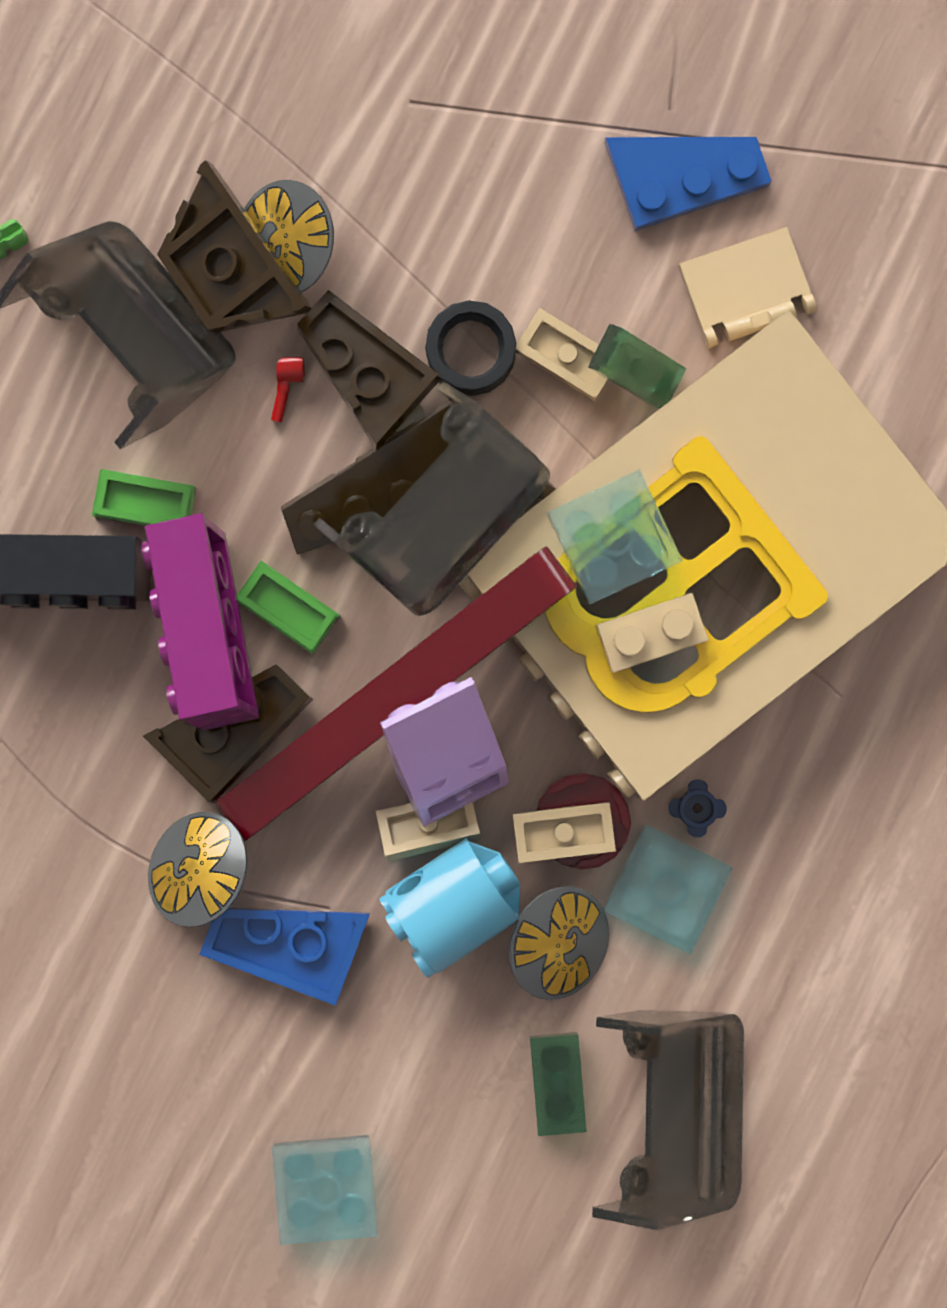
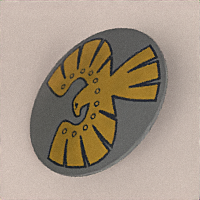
M279 180L267 184L251 197L244 210L302 293L319 280L330 261L334 245L332 217L323 198L310 186L294 180Z
M197 812L184 816L164 832L154 848L148 870L150 895L161 915L170 922L180 926L199 927L215 921L233 905L241 892L247 872V851L241 833L228 819L211 812Z
M564 886L542 893L523 910L511 934L509 961L514 978L526 992L545 1000L562 999L578 992L595 976L604 960L609 941L608 920L599 901L585 890Z

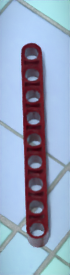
M545 546L229 791L215 805L224 817L236 826L244 842L383 737L384 733L381 722L387 720L393 711L408 704L415 706L433 697L434 693L443 685L456 681L577 587L576 583L551 550Z

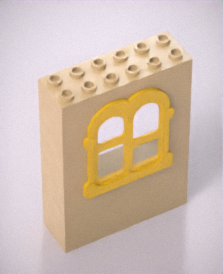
M788 309L460 564V572L463 574V577L458 580V584L473 602L545 546L551 550L576 583L580 570L590 560L625 533L635 532L642 538L666 569L667 578L660 586L628 611L615 617L618 618L684 596L688 588L740 548L746 547L754 552L779 584L781 589L780 596L724 640L715 639L704 626L709 641L694 645L698 651L697 661L676 678L666 683L653 684L641 680L632 672L630 667L611 673L595 625L615 618L602 619L589 614L581 607L576 597V588L505 642L507 644L513 639L524 654L519 657L518 661L535 682L543 677L554 693L547 698L563 719L568 720L573 716L583 728V731L577 736L590 754L597 759L604 755L613 769L607 775L623 796L629 798L634 794L636 798L644 801L947 565V509ZM690 483H697L703 487L728 519L730 528L723 537L696 558L687 560L679 554L653 519V514L658 507Z

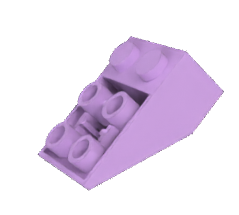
M472 678L461 683L451 682L445 684L434 693L433 697L415 706L413 704L404 705L393 711L387 720L381 722L397 779L423 827L509 784L506 763Z

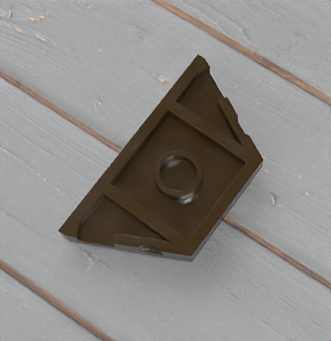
M205 160L200 164L196 172L201 177L189 202L182 201L175 216L174 228L166 235L157 253L165 268L207 330L214 333L308 313L312 310L308 301L215 166Z

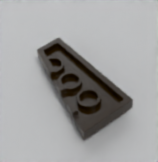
M449 401L435 408L433 413L417 423H412L397 432V435L385 442L378 451L370 449L356 458L354 463L336 474L329 475L281 506V511L297 555L437 508L469 464Z

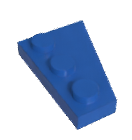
M605 137L604 143L635 231L769 187L772 182L757 137Z
M229 908L221 917L211 922L199 955L336 1006L370 913Z

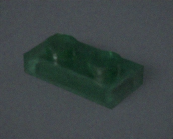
M609 324L588 365L589 369L657 409L662 408L671 401L687 369L627 330L613 324Z
M578 1032L529 1036L538 1136L587 1132Z

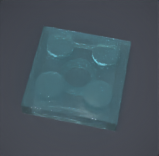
M640 469L547 512V516L589 605L683 561Z
M645 824L603 908L604 912L691 955L733 867Z
M370 1135L273 1143L272 1156L280 1245L374 1237L378 1235Z

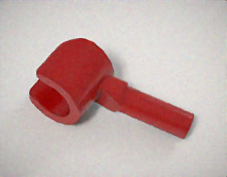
M283 357L277 363L276 376L278 384L270 419L272 421L281 423L283 421L289 395V383H304L305 362L302 357Z

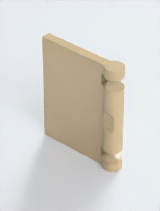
M787 227L679 263L681 275L708 349L718 346L717 336L712 328L714 326L723 325L725 336L729 342L761 331L788 309L797 318L794 304L791 301L793 299L801 297L802 305L807 315L817 312L815 299L811 294Z

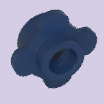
M699 779L692 780L688 784V790L680 798L672 799L668 807L670 815L680 818L687 825L688 833L693 837L704 836L707 833V827L716 818H723L727 811L725 802L721 799H716L708 791L707 783ZM695 804H700L702 806V811L700 813H695L693 811V806Z

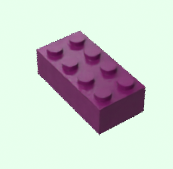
M203 513L146 525L147 541L142 542L141 550L147 570H153L156 589L150 590V602L155 617L157 619L161 618L164 637H159L158 646L163 664L170 666L173 685L167 686V697L172 713L174 715L178 714L180 720L201 730L259 719L226 533Z

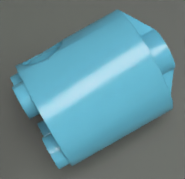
M465 838L386 890L385 895L379 899L388 913L385 918L400 941L407 938L415 951L412 953L415 962L422 973L429 978L435 973L439 974L517 922L519 919L520 882L500 852L472 843L468 838Z

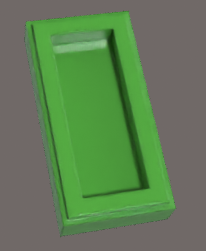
M100 469L92 516L139 526L192 515L197 488L187 484Z
M262 561L259 562L237 594V600L240 605L313 655L341 616Z

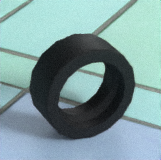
M468 300L451 304L436 316L427 332L425 350L429 367L439 374L440 385L455 394L477 396L489 393L504 383L514 366L517 343L513 327L501 311L488 303ZM466 321L481 322L491 328L497 336L500 347L498 359L493 367L484 374L473 377L460 375L452 370L445 361L442 351L444 338L449 330L458 323Z

